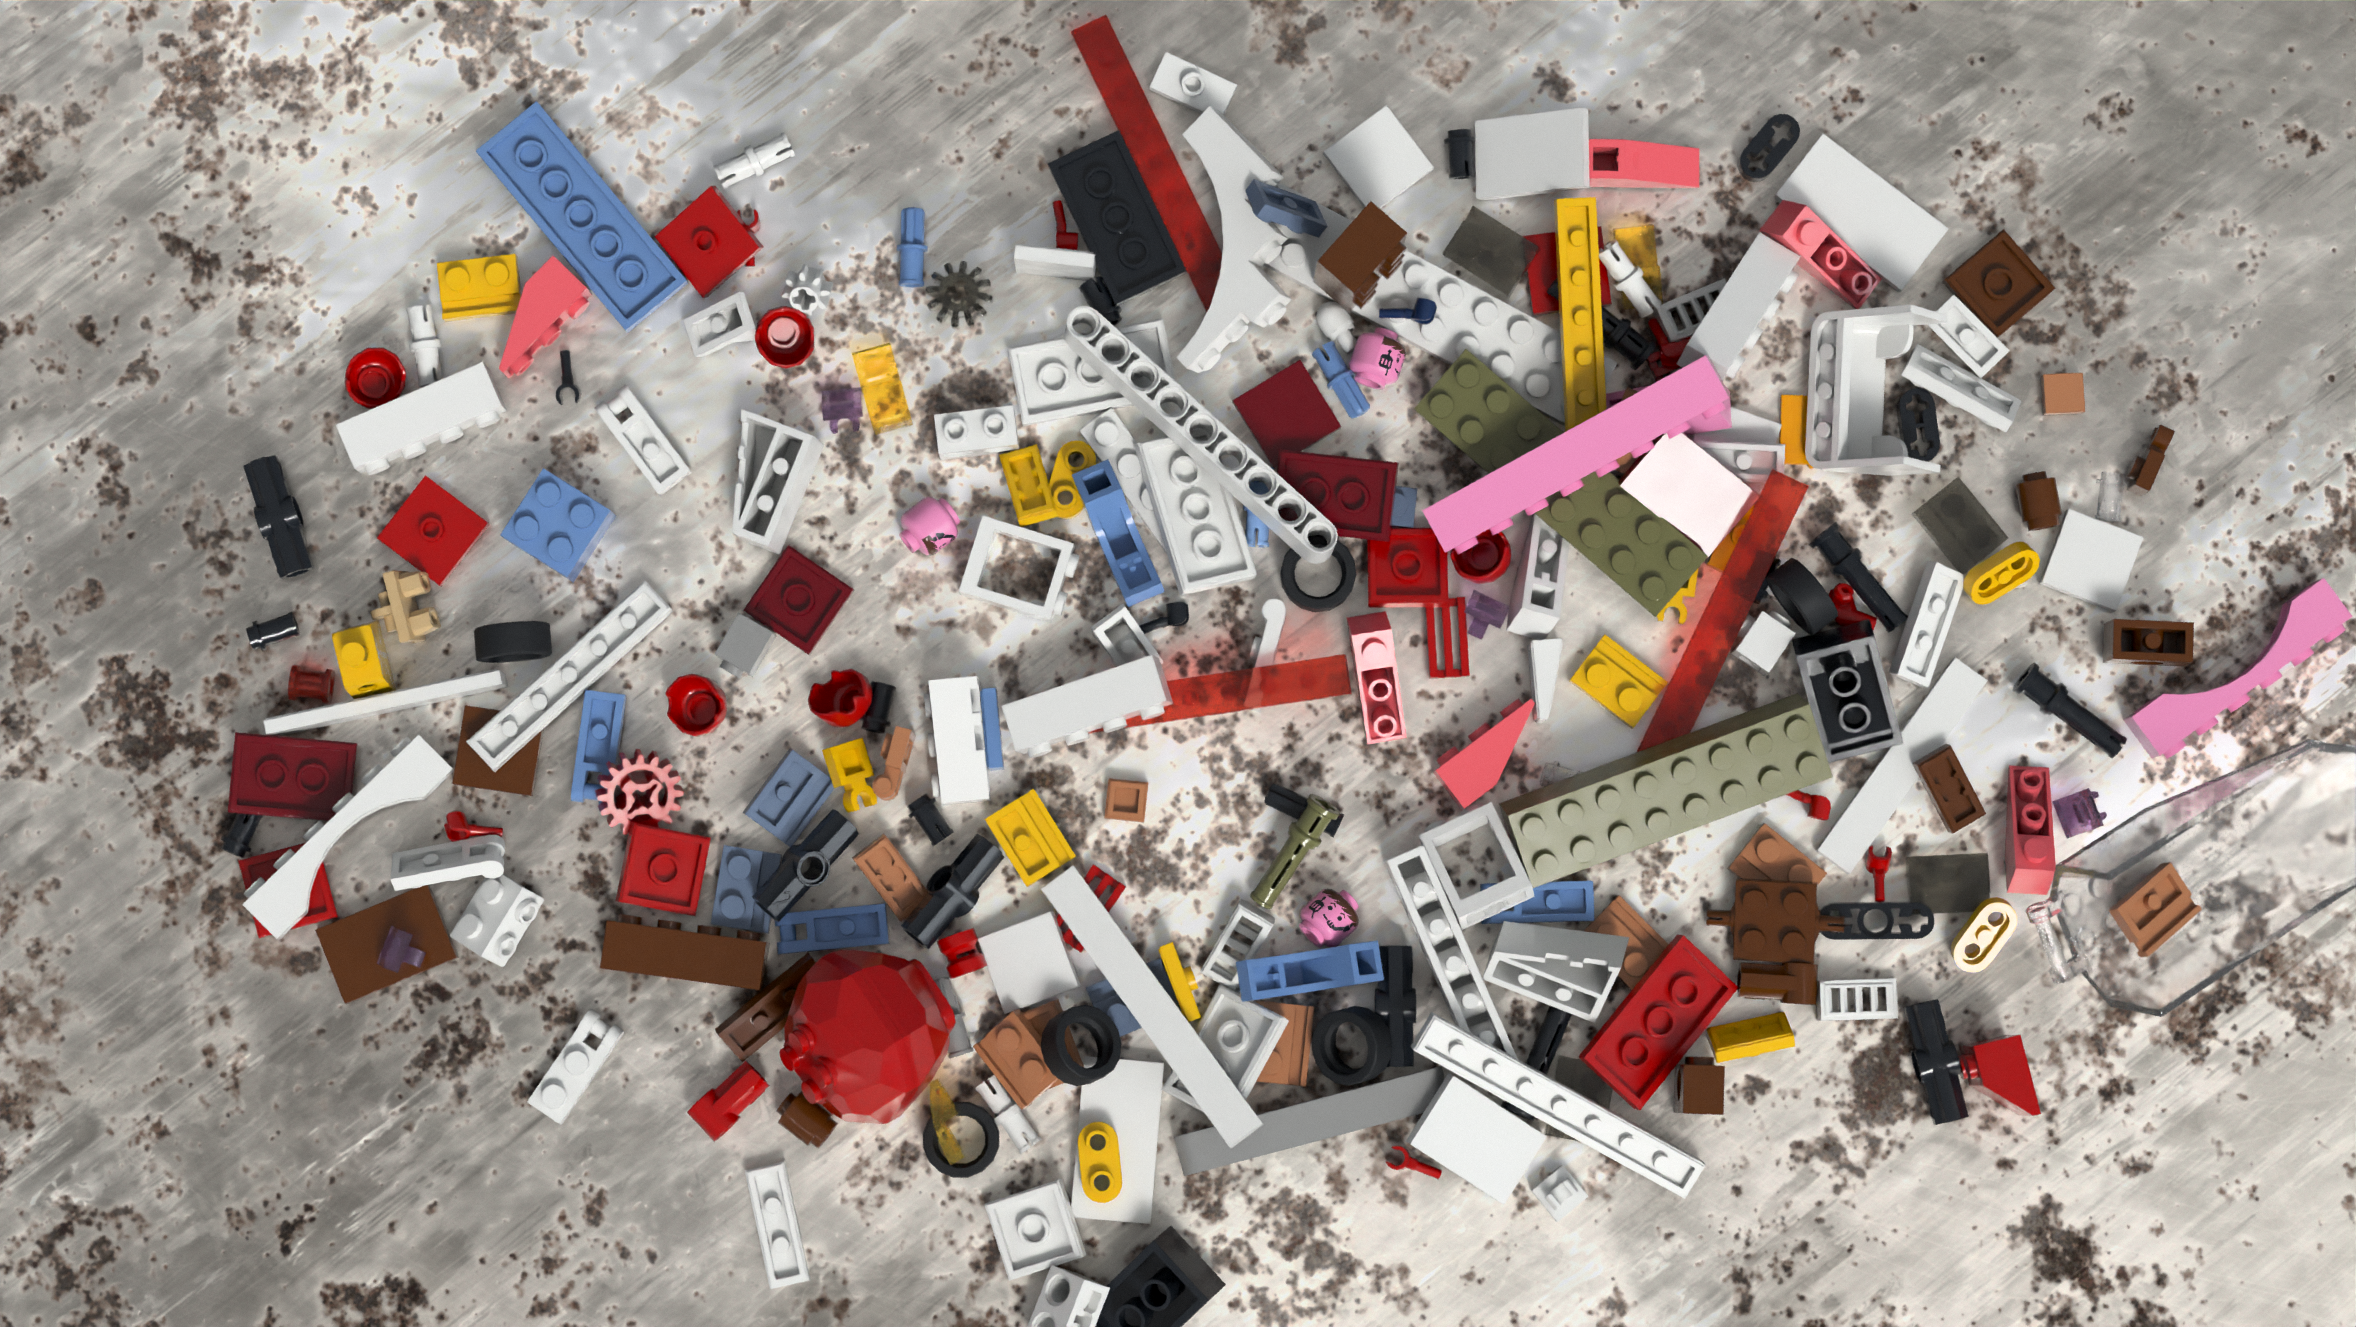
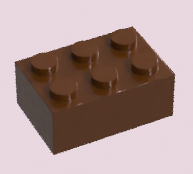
M1370 201L1319 258L1313 282L1348 313L1356 305L1362 309L1377 292L1375 289L1379 285L1377 284L1379 279L1383 276L1388 280L1403 263L1401 260L1405 256L1404 252L1407 249L1404 245L1407 232Z

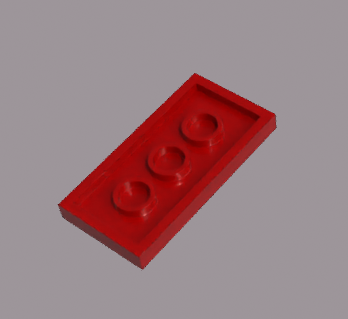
M1677 934L1578 1057L1633 1109L1641 1110L1739 987L1684 935Z

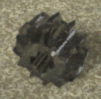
M965 261L960 262L959 272L955 273L953 272L952 265L946 263L944 265L947 274L945 278L937 272L931 275L933 281L939 286L926 287V294L935 297V299L927 304L929 311L941 309L936 317L940 324L945 322L949 316H952V329H958L960 318H965L967 326L971 328L975 325L972 317L973 313L983 319L987 316V311L979 304L988 305L993 303L991 295L982 293L991 287V282L989 279L978 281L982 275V269L979 267L974 268L968 275V266ZM958 287H963L966 295L970 294L969 297H963L961 303H955L953 296L949 297L950 293L954 294L957 292Z

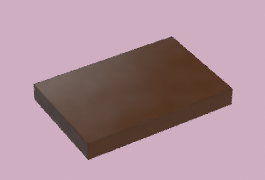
M430 885L412 889L315 930L345 1004L359 1000L459 958Z

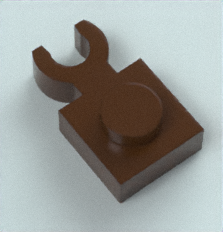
M2159 425L2158 428L2153 430L2145 453L2141 457L2136 455L2129 466L2126 477L2131 479L2127 488L2128 491L2143 496L2151 490L2165 458L2164 453L2174 435V430L2163 425Z

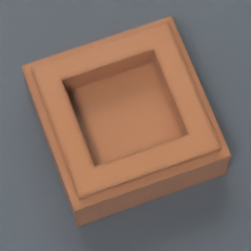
M2083 373L2043 374L2041 376L2043 415L2083 414L2085 412Z
M1109 778L1104 818L1144 823L1148 782Z

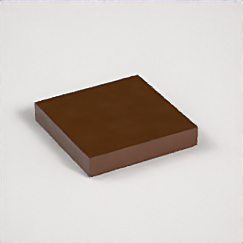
M2004 229L1942 281L1949 291L1997 338L2056 289Z
M465 705L452 784L533 796L544 729L501 768L494 772L466 741L501 710Z

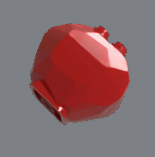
M862 950L834 951L821 957L798 984L784 1027V1048L780 1049L779 1054L784 1066L789 1071L794 1070L802 1080L801 1089L809 1103L823 1105L830 1113L846 1122L886 1124L900 1117L934 1078L947 1055L950 1043L949 1034L956 1023L955 1015L949 1002L927 969L917 959L908 961L896 956Z

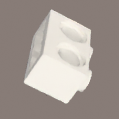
M1013 405L934 415L938 453L941 460L1006 453L1019 449Z
M1051 1265L1027 1327H1095L1110 1288L1078 1273Z

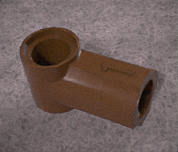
M1783 962L1782 965L1739 963L1737 997L1762 1000L1776 999L1780 1000V1003L1816 1005L1818 964Z

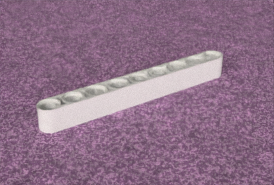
M1079 306L1069 313L1064 337L1068 346L1304 560L1309 563L1318 564L1329 559L1337 543L1338 534L1335 526L1097 310L1089 306ZM1079 323H1086L1091 326L1093 332L1088 335H1080L1073 329V326ZM1113 349L1122 355V359L1115 362L1109 361L1104 358L1102 353ZM1139 375L1145 376L1151 381L1152 385L1146 388H1139L1133 384L1131 379ZM1165 402H1174L1181 411L1174 415L1167 414L1160 405ZM1196 428L1204 429L1208 432L1210 438L1206 441H1197L1191 436L1190 431ZM1227 454L1237 458L1239 465L1234 468L1226 467L1220 462L1219 458ZM1254 481L1263 482L1268 487L1269 492L1262 495L1256 494L1249 488V484ZM1281 508H1291L1297 513L1298 519L1286 521L1281 518L1278 510ZM1313 534L1321 535L1326 539L1328 545L1324 548H1316L1310 544L1308 537Z

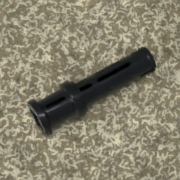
M1557 277L1546 293L1559 301ZM1601 305L1604 346L1607 349L1614 348L1631 362L1630 367L1633 370H1637L1653 352L1657 342L1653 339L1648 341L1631 327L1629 319H1624L1623 317L1618 319Z
M1837 522L1833 523L1808 545L1812 549L1817 548L1832 566L1830 569L1832 574L1844 577L1886 628V631L1890 633L1895 627L1902 624L1908 618V615L1900 609L1860 559L1863 556L1859 548L1853 549L1838 531L1840 525Z
M2035 662L2032 663L2019 677L2012 691L2016 694L2023 693L2040 706L2041 713L2044 715L2054 714L2105 752L2108 757L2114 758L2123 748L2120 744L2124 745L2127 738L2067 695L2069 692L2066 689L2067 686L2063 683L2056 684L2039 671V665Z
M1549 1006L1525 1064L1547 1075L1572 1014ZM1503 1101L1501 1104L1502 1108L1515 1115L1531 1121L1535 1119L1531 1114L1507 1101Z

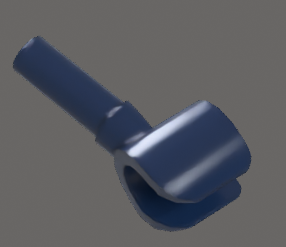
M1417 298L1414 309L1380 308L1379 318H1405L1427 325L1433 321L1437 306L1432 300Z

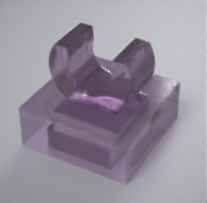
M861 387L822 391L821 407L823 421L830 420L829 426L833 434L838 433V421L846 418L852 421L853 431H859L860 417H863Z
M1473 590L1464 611L1474 617L1467 633L1482 640L1489 624L1500 629L1507 616L1509 606Z
M2087 788L2052 801L2067 839L2104 826L2102 820L2107 817L2106 812L2099 813L2094 799L2099 797L2098 792H2091Z
M391 926L377 964L397 973L402 962L420 968L426 952L409 945L412 934Z

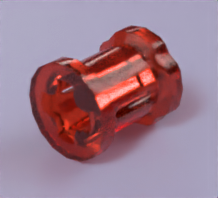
M293 665L288 682L289 700L296 701L298 697L320 699L322 703L331 704L335 685V670L326 669L325 672L303 670L300 665Z

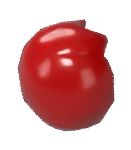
M780 306L769 309L757 322L755 332L756 347L758 352L771 365L785 369L799 366L812 354L815 348L813 325L803 312L795 308Z
M366 348L357 353L349 361L345 374V388L349 396L355 403L367 409L376 408L399 398L404 390L406 371L396 354L385 348Z
M1490 529L1475 536L1479 544L1460 554H1457L1455 548L1452 549L1450 557L1457 573L1465 580L1476 584L1496 581L1506 573L1511 562L1510 544L1502 531L1495 535H1492Z
M854 669L840 672L833 670L831 671L830 681L825 684L814 683L808 697V705L814 715L833 727H849L859 721L869 709L872 703V688L868 678Z
M688 674L678 677L667 688L665 693L669 701L667 716L682 733L695 737L713 733L725 719L727 713L726 695L713 679L698 674Z

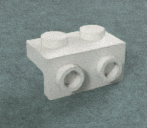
M504 874L495 879L485 877L451 932L450 937L477 955L503 967L515 952L528 926L535 919L544 899Z

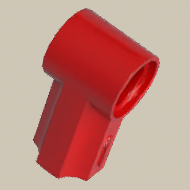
M745 1061L716 1089L712 1088L702 1096L687 1113L715 1142L741 1118L739 1115L759 1098L770 1085L748 1061Z

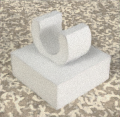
M1560 1165L1531 1190L1556 1222L1560 1221L1588 1197L1563 1165Z

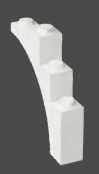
M1211 106L1182 134L1201 158L1214 185L1221 211L1223 231L1220 276L1211 305L1195 335L1176 357L1187 369L1199 374L1202 371L1209 370L1219 361L1221 357L1220 352L1229 342L1233 343L1239 340L1248 330L1247 324L1250 321L1264 328L1268 324L1272 325L1286 312L1285 306L1292 300L1261 268L1264 263H1270L1282 251L1281 245L1288 238L1273 222L1266 223L1256 217L1245 192L1253 179L1278 188L1277 184L1284 177L1221 112Z

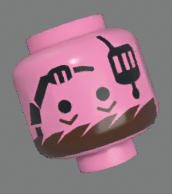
M1375 328L1374 333H1363L1357 338L1349 362L1350 369L1355 373V381L1364 386L1380 390L1384 389L1385 385H1391L1398 380L1406 357V350L1397 341L1398 335L1395 332L1385 328Z
M926 497L903 513L901 525L904 531L899 536L912 553L919 550L921 553L931 556L956 539L958 535L957 525L960 524V520L945 499L940 498L936 500L933 497Z
M1323 889L1301 909L1300 917L1302 922L1299 924V927L1307 939L1319 948L1323 945L1329 948L1336 947L1357 929L1359 919L1356 910L1359 906L1355 899L1345 890L1338 893L1332 889Z

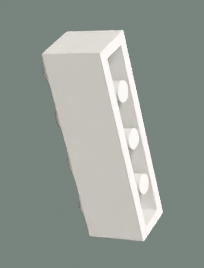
M1759 232L1687 343L1677 365L1683 368L1708 354L1722 381L1726 375L1734 379L1745 361V358L1740 356V353L1744 347L1749 350L1753 349L1763 332L1758 325L1762 319L1767 322L1771 321L1781 304V301L1776 299L1779 292L1782 291L1788 294L1799 274L1793 271L1800 256Z
M481 362L338 423L336 427L354 469L360 473L367 472L368 475H373L389 468V461L403 456L404 459H411L427 451L425 446L440 440L441 444L454 441L463 436L462 430L477 424L478 428L489 426L500 420L499 414L507 410L489 368L484 362Z
M1150 655L1002 706L1015 751L1022 754L1028 753L1029 758H1034L1050 753L1052 751L1051 745L1065 740L1067 745H1073L1088 740L1090 738L1088 732L1103 728L1104 732L1107 733L1127 726L1126 719L1141 715L1142 720L1160 716L1165 713V706L1174 703L1160 659Z

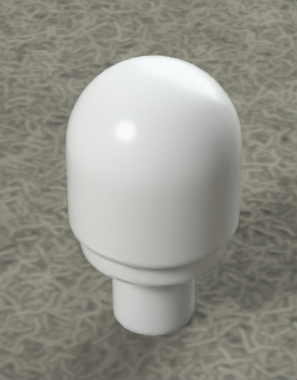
M1330 301L1324 303L1317 311V324L1327 339L1334 341V343L1337 341L1340 343L1346 354L1353 352L1357 341L1351 333L1355 329L1354 321L1348 312L1337 302Z

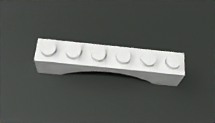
M420 735L413 740L408 736L405 737L390 752L395 758L384 768L379 764L376 765L361 780L365 785L361 791L355 796L349 792L332 808L336 813L334 817L325 825L318 821L305 833L303 838L307 843L296 853L289 849L274 863L273 866L277 871L267 881L260 877L244 892L248 899L242 905L278 941L308 913L310 893L317 871L328 851L348 829L361 819L382 808L402 802L425 800L453 773V768Z

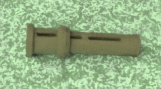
M1315 794L1309 795L1306 800L1308 803L1306 809L1298 821L1292 822L1288 827V834L1290 835L1288 840L1272 861L1255 890L1251 892L1250 897L1260 906L1272 909L1274 902L1293 876L1309 849H1315V847L1320 845L1322 842L1320 836L1331 819L1336 820L1338 818L1339 810L1320 796Z

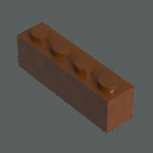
M618 914L617 922L608 920L606 922L600 963L601 969L763 990L770 943L760 941L761 933L737 930V936L733 938L720 936L722 928L698 925L696 933L682 931L681 922L659 919L657 927L641 925L642 917Z

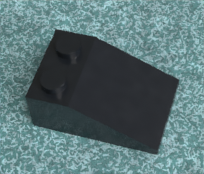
M1870 619L1792 640L1807 699L1828 763L1903 744Z
M1170 1226L1107 1285L1110 1290L1095 1327H1182L1226 1284L1180 1234Z

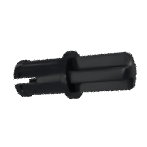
M1273 783L1270 786L1264 800L1266 805L1297 819V821L1308 805L1306 797L1277 783ZM1340 813L1336 820L1331 819L1324 832L1334 838L1344 814Z

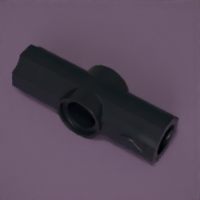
M273 455L250 461V463L243 467L256 504L254 515L263 538L268 540L279 577L281 579L297 577L315 569L302 528H304L303 517L293 494L290 495L278 456Z
M832 809L801 844L793 845L786 850L782 858V865L752 896L755 903L771 918L779 922L810 887L818 886L827 879L832 863L859 835L857 828L838 811ZM810 857V867L806 872L801 873L802 863Z
M976 834L951 865L941 867L931 876L926 886L927 895L901 925L903 930L923 947L930 949L955 917H962L974 908L979 899L978 889L1004 859L1002 852L986 838Z
M1379 946L1384 980L1378 981V988H1375L1374 1006L1375 1013L1382 1018L1388 1027L1392 1040L1391 1058L1387 1067L1414 1066V1051L1411 1048L1413 1043V1024H1416V989L1412 988V946Z
M1938 999L1903 1007L1914 1048L1911 1050L1914 1071L1919 1083L1923 1084L1933 1125L1969 1117L1958 1077L1961 1074L1958 1054L1953 1041L1948 1039Z

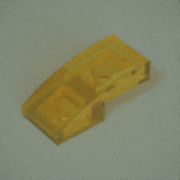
M1647 224L1613 228L1614 239L1618 241L1619 246L1632 264L1642 269L1644 272L1643 279L1663 304L1660 266L1657 263L1654 225ZM1620 291L1623 309H1634L1635 307L1625 293Z
M886 343L852 353L874 434L878 435L913 425L891 344Z
M936 1079L930 1083L932 1119L942 1150L951 1166L966 1157L946 1121L958 1115L959 1111L940 1079Z

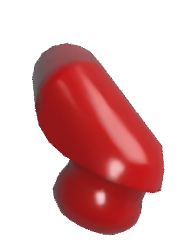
M1846 583L1835 585L1829 592V596L1838 612L1835 621L1839 625L1845 626L1870 619L1872 629L1874 630L1877 617L1857 610L1852 597L1854 594L1853 588Z

